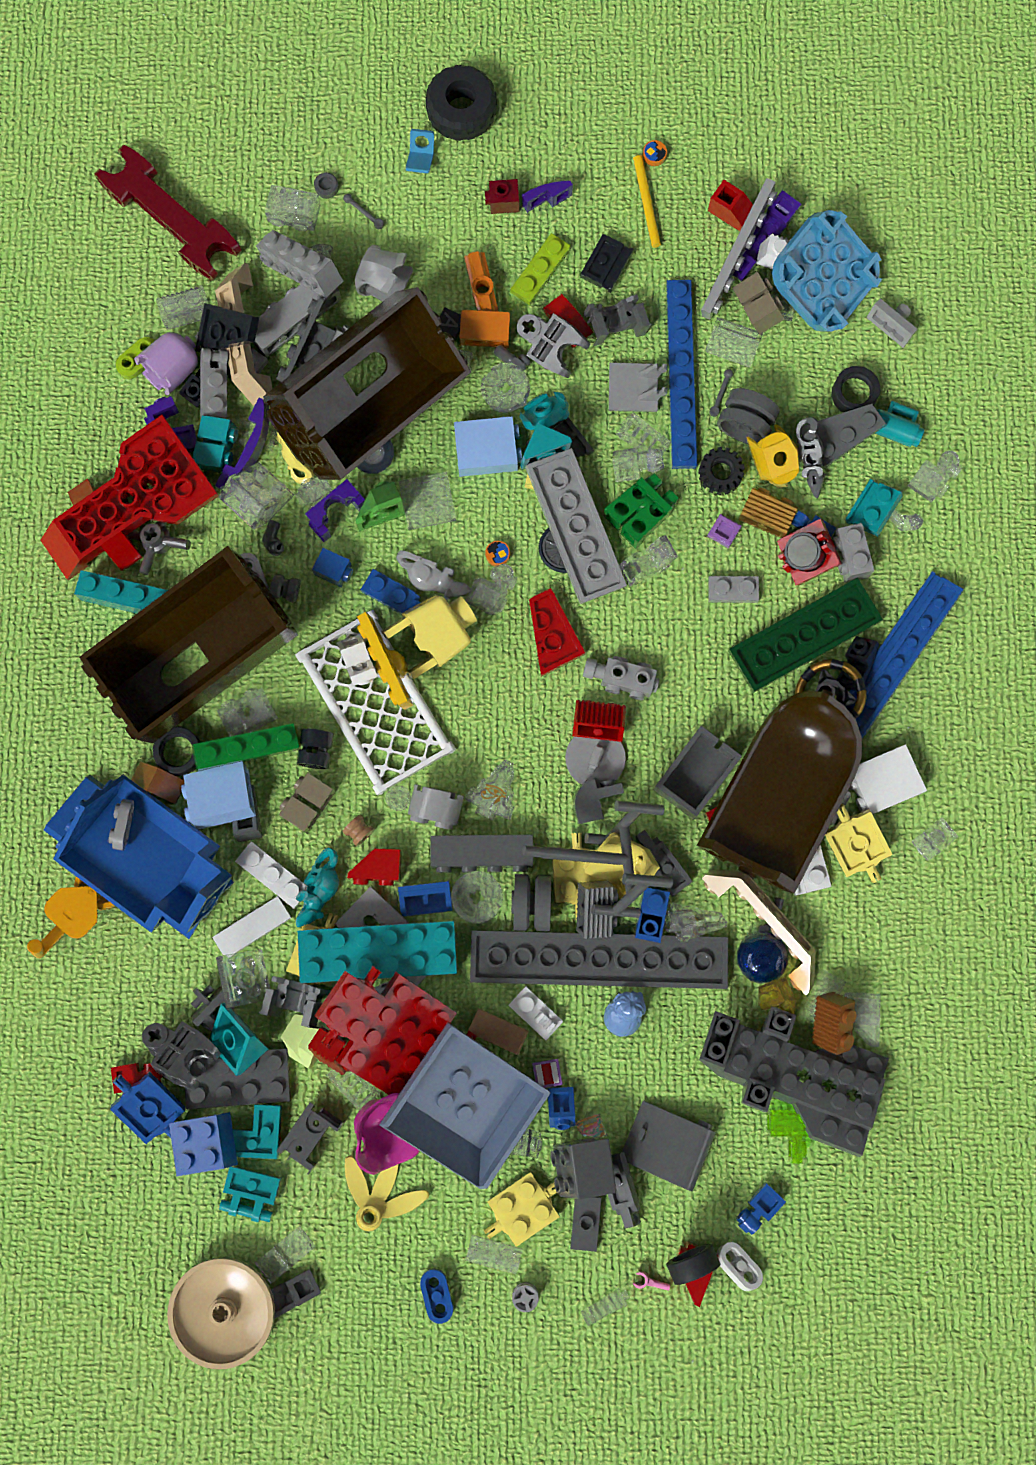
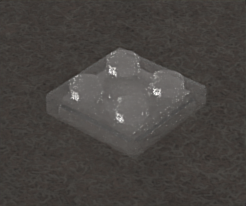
M447 472L399 481L408 530L456 521Z
M262 949L216 957L226 1008L263 1002L266 993L265 988H270Z

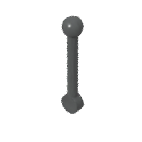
M351 194L344 195L343 200L345 203H350L370 219L376 229L383 228L384 223L382 219L373 217L353 200Z
M731 369L724 371L725 378L716 402L709 411L712 417H716L719 414L718 407L727 383L733 376Z

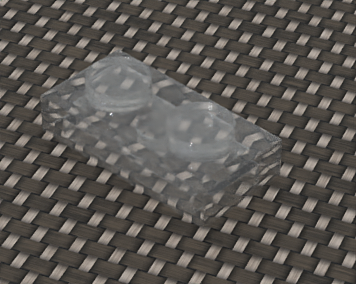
M823 969L799 1016L814 1023L817 996L829 992H835L840 995L846 981Z

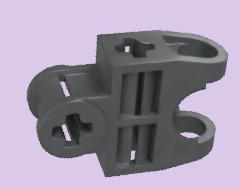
M554 313L548 323L532 314L523 315L517 323L519 335L533 344L527 356L545 369L569 378L572 372L566 368V364L563 362V350L569 345L581 346L588 350L591 345L577 328ZM529 323H532L533 327L536 328L534 332L530 331L529 327H527Z
M181 1022L175 1031L160 1023H153L148 1025L142 1033L143 1043L148 1047L150 1053L155 1056L151 1066L156 1073L176 1085L195 1090L200 1084L190 1074L192 1063L199 1058L217 1060L221 1055V1052L210 1040L184 1022Z

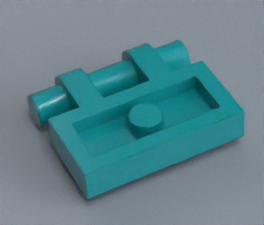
M236 1166L229 1167L223 1193L233 1196L231 1202L221 1200L219 1210L228 1212L230 1216L237 1217V1215L251 1218V1221L259 1223L261 1220L270 1223L273 1212L263 1210L264 1203L275 1204L281 1178ZM241 1198L255 1200L254 1207L240 1204Z

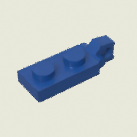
M372 569L360 589L362 593L401 615L403 612L419 604V599L421 598L414 591L375 569Z

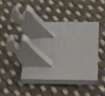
M609 363V411L657 412L658 400L661 396L667 395V388L662 387V390H658V377L661 373L667 371V365L662 364L661 367H658L657 363Z

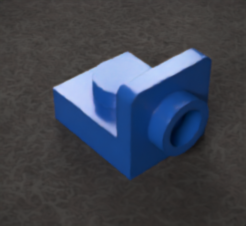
M573 1087L547 1088L551 1092L548 1096L550 1128L566 1130L574 1127L575 1105Z

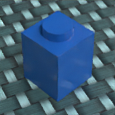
M322 548L312 568L315 576L339 587H342L344 582H348L353 573L349 559L325 548Z

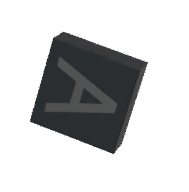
M444 307L440 315V329L443 333H449L456 341L460 334L461 315Z

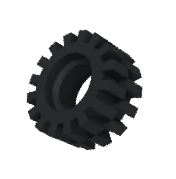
M718 447L716 451L712 449L709 451V454L706 453L703 457L698 474H700L699 480L703 482L702 486L704 489L709 488L708 492L713 493L715 491L717 492L716 495H721L724 492L726 495L731 490H736L737 486L740 485L745 467L742 464L743 459L741 456L737 457L738 453L735 450L731 453L729 452L731 448L726 447V450H722V447ZM717 463H724L729 466L731 475L723 480L717 479L712 473V467Z

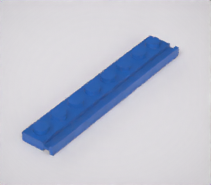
M933 571L877 651L873 666L865 682L867 690L865 706L860 716L856 719L862 739L963 593V588L943 577L937 576ZM850 690V693L857 699V692ZM855 704L847 706L846 709L850 712Z

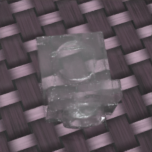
M941 817L922 834L913 839L912 844L928 861L943 851L959 836Z
M526 1129L510 1155L537 1159L542 1148L541 1132Z

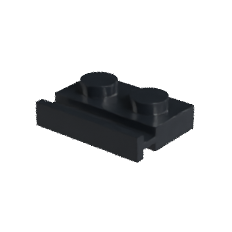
M602 234L584 266L580 278L600 288L603 287L611 293L630 260L634 249L628 248L623 243Z

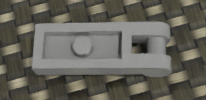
M209 348L201 349L200 418L202 415L227 418V350L219 349L218 352H215ZM210 361H217V368H210Z

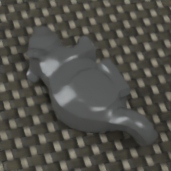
M806 417L799 421L796 428L797 443L799 444L798 457L800 460H803L804 464L802 477L807 478V483L813 496L818 498L826 474L823 473L824 467L822 464L824 447L820 436L816 433L818 428L817 419ZM806 423L810 424L807 432L801 437V427Z

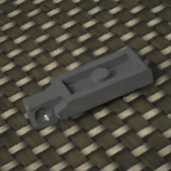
M645 830L635 836L642 846L650 849L660 866L655 876L672 877V887L665 888L667 892H670L671 897L693 882L664 842L660 841L658 837L652 840Z
M624 1152L612 1154L617 1192L608 1194L613 1211L616 1210L617 1214L621 1215L625 1229L635 1227L641 1223L639 1216L640 1205Z

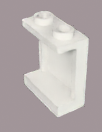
M906 745L859 764L856 776L850 786V789H854L858 797L856 804L860 812L870 809L872 815L927 791Z

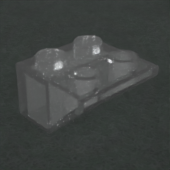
M259 462L229 476L219 498L254 530L268 523L293 498L294 494Z

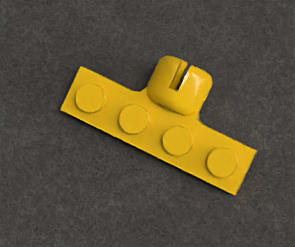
M367 612L357 616L360 622L357 628L363 639H368L370 647L367 649L372 659L376 661L377 673L384 683L388 682L391 691L388 692L390 699L395 706L399 705L404 710L413 706V703L402 681L408 670V663L405 661V657L395 650H388L373 618Z

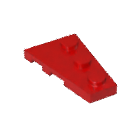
M551 588L530 598L529 605L542 677L584 656L585 651Z

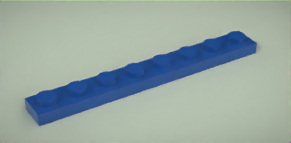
M667 280L672 469H696L697 450L691 280Z

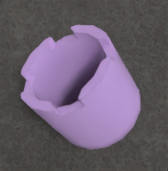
M174 332L165 333L134 358L137 365L141 363L145 368L142 374L158 390L163 387L166 395L173 392L196 369L198 364L197 353L194 350L196 348L195 343L188 336L183 337Z

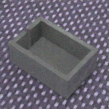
M700 726L653 789L693 820L742 757L725 743L718 750L714 748L719 739L702 726Z

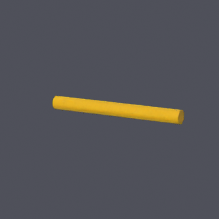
M637 155L633 157L651 246L652 248H657L661 246L643 157Z

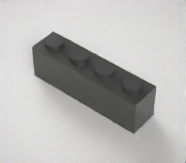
M533 835L431 836V868H436V873H451L452 868H462L463 873H476L477 868H487V872L492 873L503 872V868H513V872H528V868H533V857L523 856L522 848L524 845L533 846Z

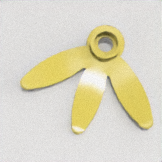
M352 1156L345 1158L347 1185L354 1201L360 1208L356 1214V1223L364 1231L376 1230L380 1226L382 1218L397 1217L416 1209L429 1198V1192L426 1190L413 1191L397 1196L385 1203L394 1186L399 1164L379 1173L372 1193L369 1195L365 1177L357 1162ZM372 1214L374 1217L373 1222H365L364 1216Z

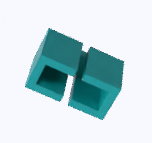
M202 415L197 437L204 440L203 442L196 441L193 458L201 470L222 473L225 465L231 466L233 462V453L230 452V448L237 441V427L229 419Z

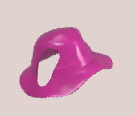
M393 1093L381 1099H373L367 1102L355 1116L354 1131L357 1136L355 1159L359 1168L366 1173L376 1175L383 1170L414 1158L420 1152L379 1125L399 1093ZM361 1140H362L363 1143H364V1146H363V1149H364V1150H363L362 1152H361Z

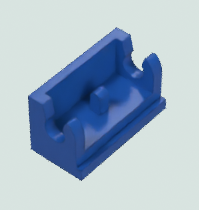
M449 881L398 887L402 917L453 911Z

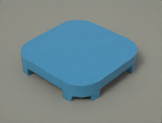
M826 210L811 215L779 253L772 270L773 281L778 291L810 327L821 332L843 329L849 323L846 321L871 288L878 287L882 280L879 278V261L882 259L878 252H871L846 223L845 219L848 216L841 211Z

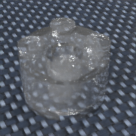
M473 871L463 875L455 882L451 892V901L454 910L461 919L472 924H484L494 919L500 912L503 904V893L500 884L492 875L483 871ZM477 891H480L484 901L474 904V900L470 896L471 894L476 895Z

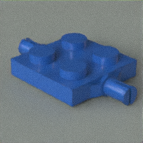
M151 1072L133 1084H130L121 1074L114 1079L113 1084L123 1093L120 1098L111 1104L110 1110L145 1144L163 1133L171 1138L169 1123L174 1122L183 1114L186 1107Z

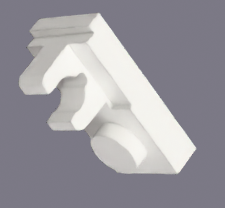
M527 987L509 1004L545 1040L563 1023Z

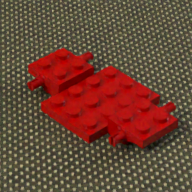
M372 966L364 979L354 977L344 971L314 1015L330 1029L320 1043L330 1049L338 1036L347 1037L350 1040L336 1061L386 1094L400 1093L447 1022L451 1023L457 1013L397 972H395L380 994L372 986L382 973ZM468 1030L467 1035L475 1040L478 1036Z

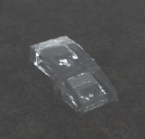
M299 1226L258 1259L255 1264L271 1284L316 1246L301 1226Z

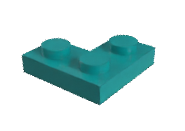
M255 1104L253 1130L233 1129L237 1157L279 1158L277 1149L280 1147L282 1105Z

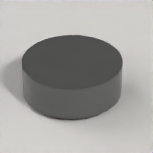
M321 173L314 180L315 191L321 198L329 199L337 194L339 186L333 174Z

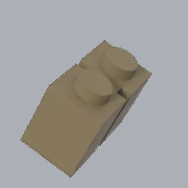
M756 272L733 287L735 294L742 306H744L747 316L759 335L785 319L781 313L784 306L778 296L772 297L770 292L774 288L767 277L762 279L760 274Z
M309 773L297 780L294 785V789H296L294 795L291 798L286 797L279 807L281 810L279 815L306 834H308L320 815L299 801L300 798H304L323 811L335 794L332 788Z

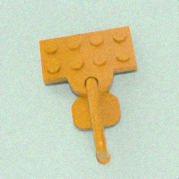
M76 877L74 887L60 888L48 899L44 911L46 916L56 926L41 941L38 939L30 940L27 944V950L34 957L40 959L65 934L74 939L84 937L96 925L98 910L111 909L115 905L100 894L98 895L95 890Z

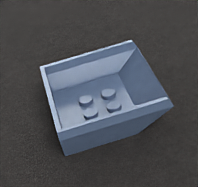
M447 1022L379 1125L479 1189H487L551 1092Z

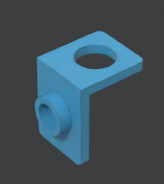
M411 129L410 153L406 164V171L429 173L434 156V132ZM418 136H424L428 139L429 144L421 147L416 143L415 139Z

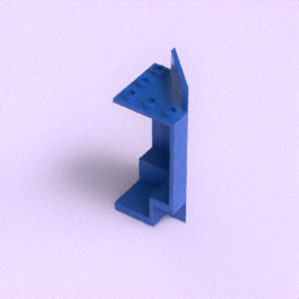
M124 774L116 780H109L106 785L91 775L85 777L44 828L46 833L58 841L56 845L58 850L53 860L151 933L165 921L190 939L200 921L209 915L218 903L219 897L234 883L231 880L232 875L212 861L220 848L217 843ZM122 799L134 801V813L125 850L122 851L112 848V844L109 843V833L111 828H115L117 818H114L116 804L121 803Z

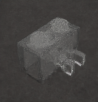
M271 185L265 207L267 221L279 227L287 225L299 231H314L321 206L319 196L316 193Z

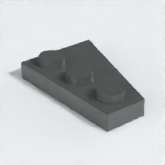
M873 404L818 421L816 433L823 442L824 454L822 456V464L824 468H827L887 425ZM810 424L801 427L802 436L807 432Z

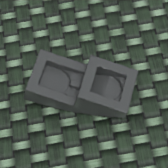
M310 1269L271 1289L275 1304V1318L321 1294Z

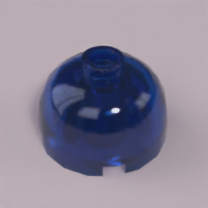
M767 931L747 935L739 945L737 964L741 973L750 981L758 984H769L778 980L784 974L788 965V951L784 942L776 938L772 933Z

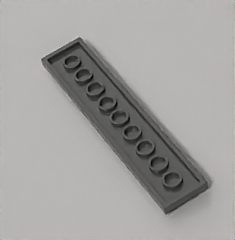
M472 931L470 983L728 989V937L690 936L687 938L688 936L662 935L661 943L637 939L635 935L624 934L586 939L579 933Z

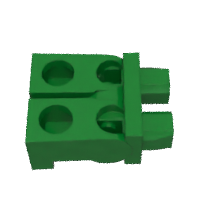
M655 473L646 479L641 477L604 510L603 516L617 531L622 529L620 534L635 549L670 516L673 507L679 499L671 490L667 491L662 497L656 492L663 482Z

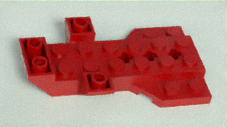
M160 415L121 443L119 450L120 459L114 478L98 489H95L87 478L67 492L73 506L52 520L40 540L67 580L76 576L81 570L88 567L87 563L104 551L123 572L143 558L130 538L127 537L129 533L148 520L180 524L219 496L163 415ZM170 467H173L175 469V472L172 475L168 474V469ZM150 481L155 483L152 489H149L147 485ZM130 495L135 497L134 501L131 504L126 503L128 502L127 498Z

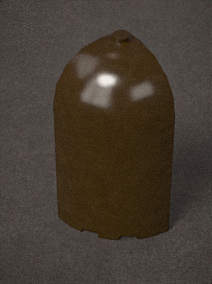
M827 690L822 692L806 691L796 693L782 701L767 716L753 738L696 846L722 862L729 861L737 866L740 865L739 871L755 879L757 876H760L771 886L795 894L856 776L862 758V737L856 719L843 704L836 700L837 696Z

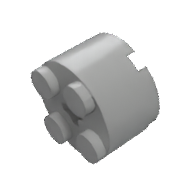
M415 784L408 814L411 815L410 820L423 824L432 820L436 821V827L450 830L453 828V825L457 826L464 796L457 795V799H454L455 793L430 787H423L421 791V785Z

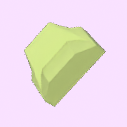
M295 1013L281 1035V1039L288 1049V1056L308 1069H312L317 1058L308 1049V1045L319 1029L301 1026L303 1014ZM318 1019L317 1027L323 1026L330 1030L325 1023Z

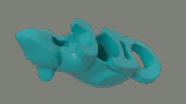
M326 848L319 854L311 871L304 880V884L307 885L306 891H300L296 896L297 901L304 902L303 908L296 918L297 927L310 924L316 919H322L324 913L321 910L324 904L338 890L339 879L335 871L338 854L334 849ZM330 857L328 863L320 867L324 859Z

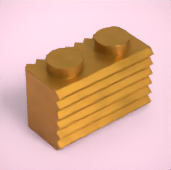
M752 488L738 520L776 537L783 538L788 532L798 507L794 506V502L784 497L777 499L771 496V492L764 488H758L757 490Z

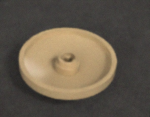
M233 1258L209 1259L187 1271L174 1287L168 1304V1326L174 1343L182 1354L192 1362L210 1369L233 1368L250 1360L268 1340L275 1319L274 1298L264 1277L251 1265Z

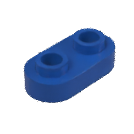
M432 1268L424 1272L421 1277L420 1286L429 1319L434 1323L442 1324L451 1318L453 1302L446 1275L441 1270ZM435 1277L439 1280V1284L431 1286L429 1279ZM443 1304L445 1311L439 1313L436 1311L435 1306Z

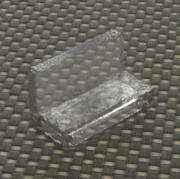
M718 317L705 351L743 366L751 367L763 333L759 335L756 330Z

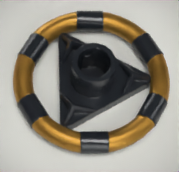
M836 659L822 660L808 667L797 682L795 694L804 692L807 683L817 672L821 671L816 691L822 692L827 690L837 696L836 700L845 707L855 704L850 713L857 719L865 706L867 691L864 679L859 671L851 664ZM831 668L846 672L854 681L857 699L825 669Z

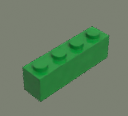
M294 723L192 745L197 772L299 749Z

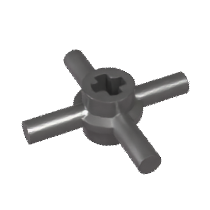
M157 521L156 524L146 525L142 531L134 530L127 535L132 540L141 541L142 546L146 550L139 570L140 573L149 575L156 554H163L170 547L189 550L191 546L190 540L170 537L169 531L165 528L167 523Z

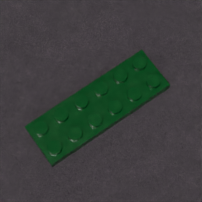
M857 577L731 647L728 652L751 691L755 693L883 621V618Z

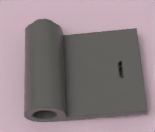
M642 1101L622 1152L625 1153L627 1163L693 1192L716 1132L712 1131L714 1125L699 1119L696 1124Z

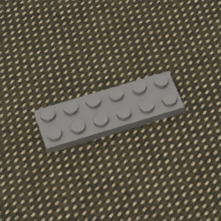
M572 448L527 464L525 466L579 604L625 588L627 584Z

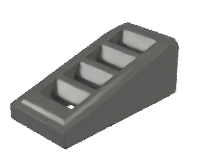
M251 785L256 816L252 817L251 820H236L232 822L233 834L238 842L262 838L254 785Z

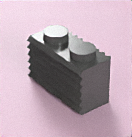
M609 881L578 883L577 932L586 939L612 937L613 928L617 926V916L594 915L591 912V907L593 904L614 906V903L618 902L617 889Z

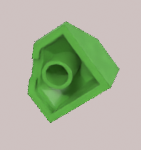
M394 481L378 483L369 491L355 520L359 532L405 515L403 503Z

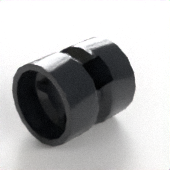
M302 729L300 744L303 748L298 750L297 765L313 769H329L331 755L327 751L332 748L334 734L318 729ZM312 749L317 750V754L312 753Z

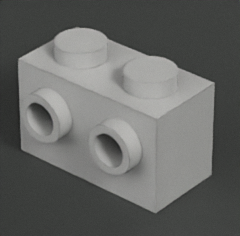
M862 523L838 528L832 537V542L842 562L838 569L840 575H843L844 582H850L857 577L859 580L869 578L874 572V567Z

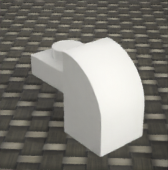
M361 634L337 642L353 686L368 684L373 678L377 677Z

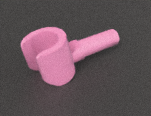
M644 1271L636 1273L645 1278L644 1284L633 1283L636 1288L642 1289L645 1286L669 1291L670 1284L649 1278L648 1274Z

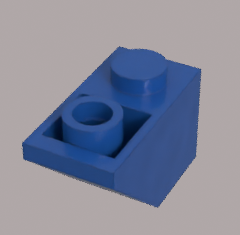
M647 888L642 893L639 905L641 913L640 917L637 918L635 938L661 943L670 892Z

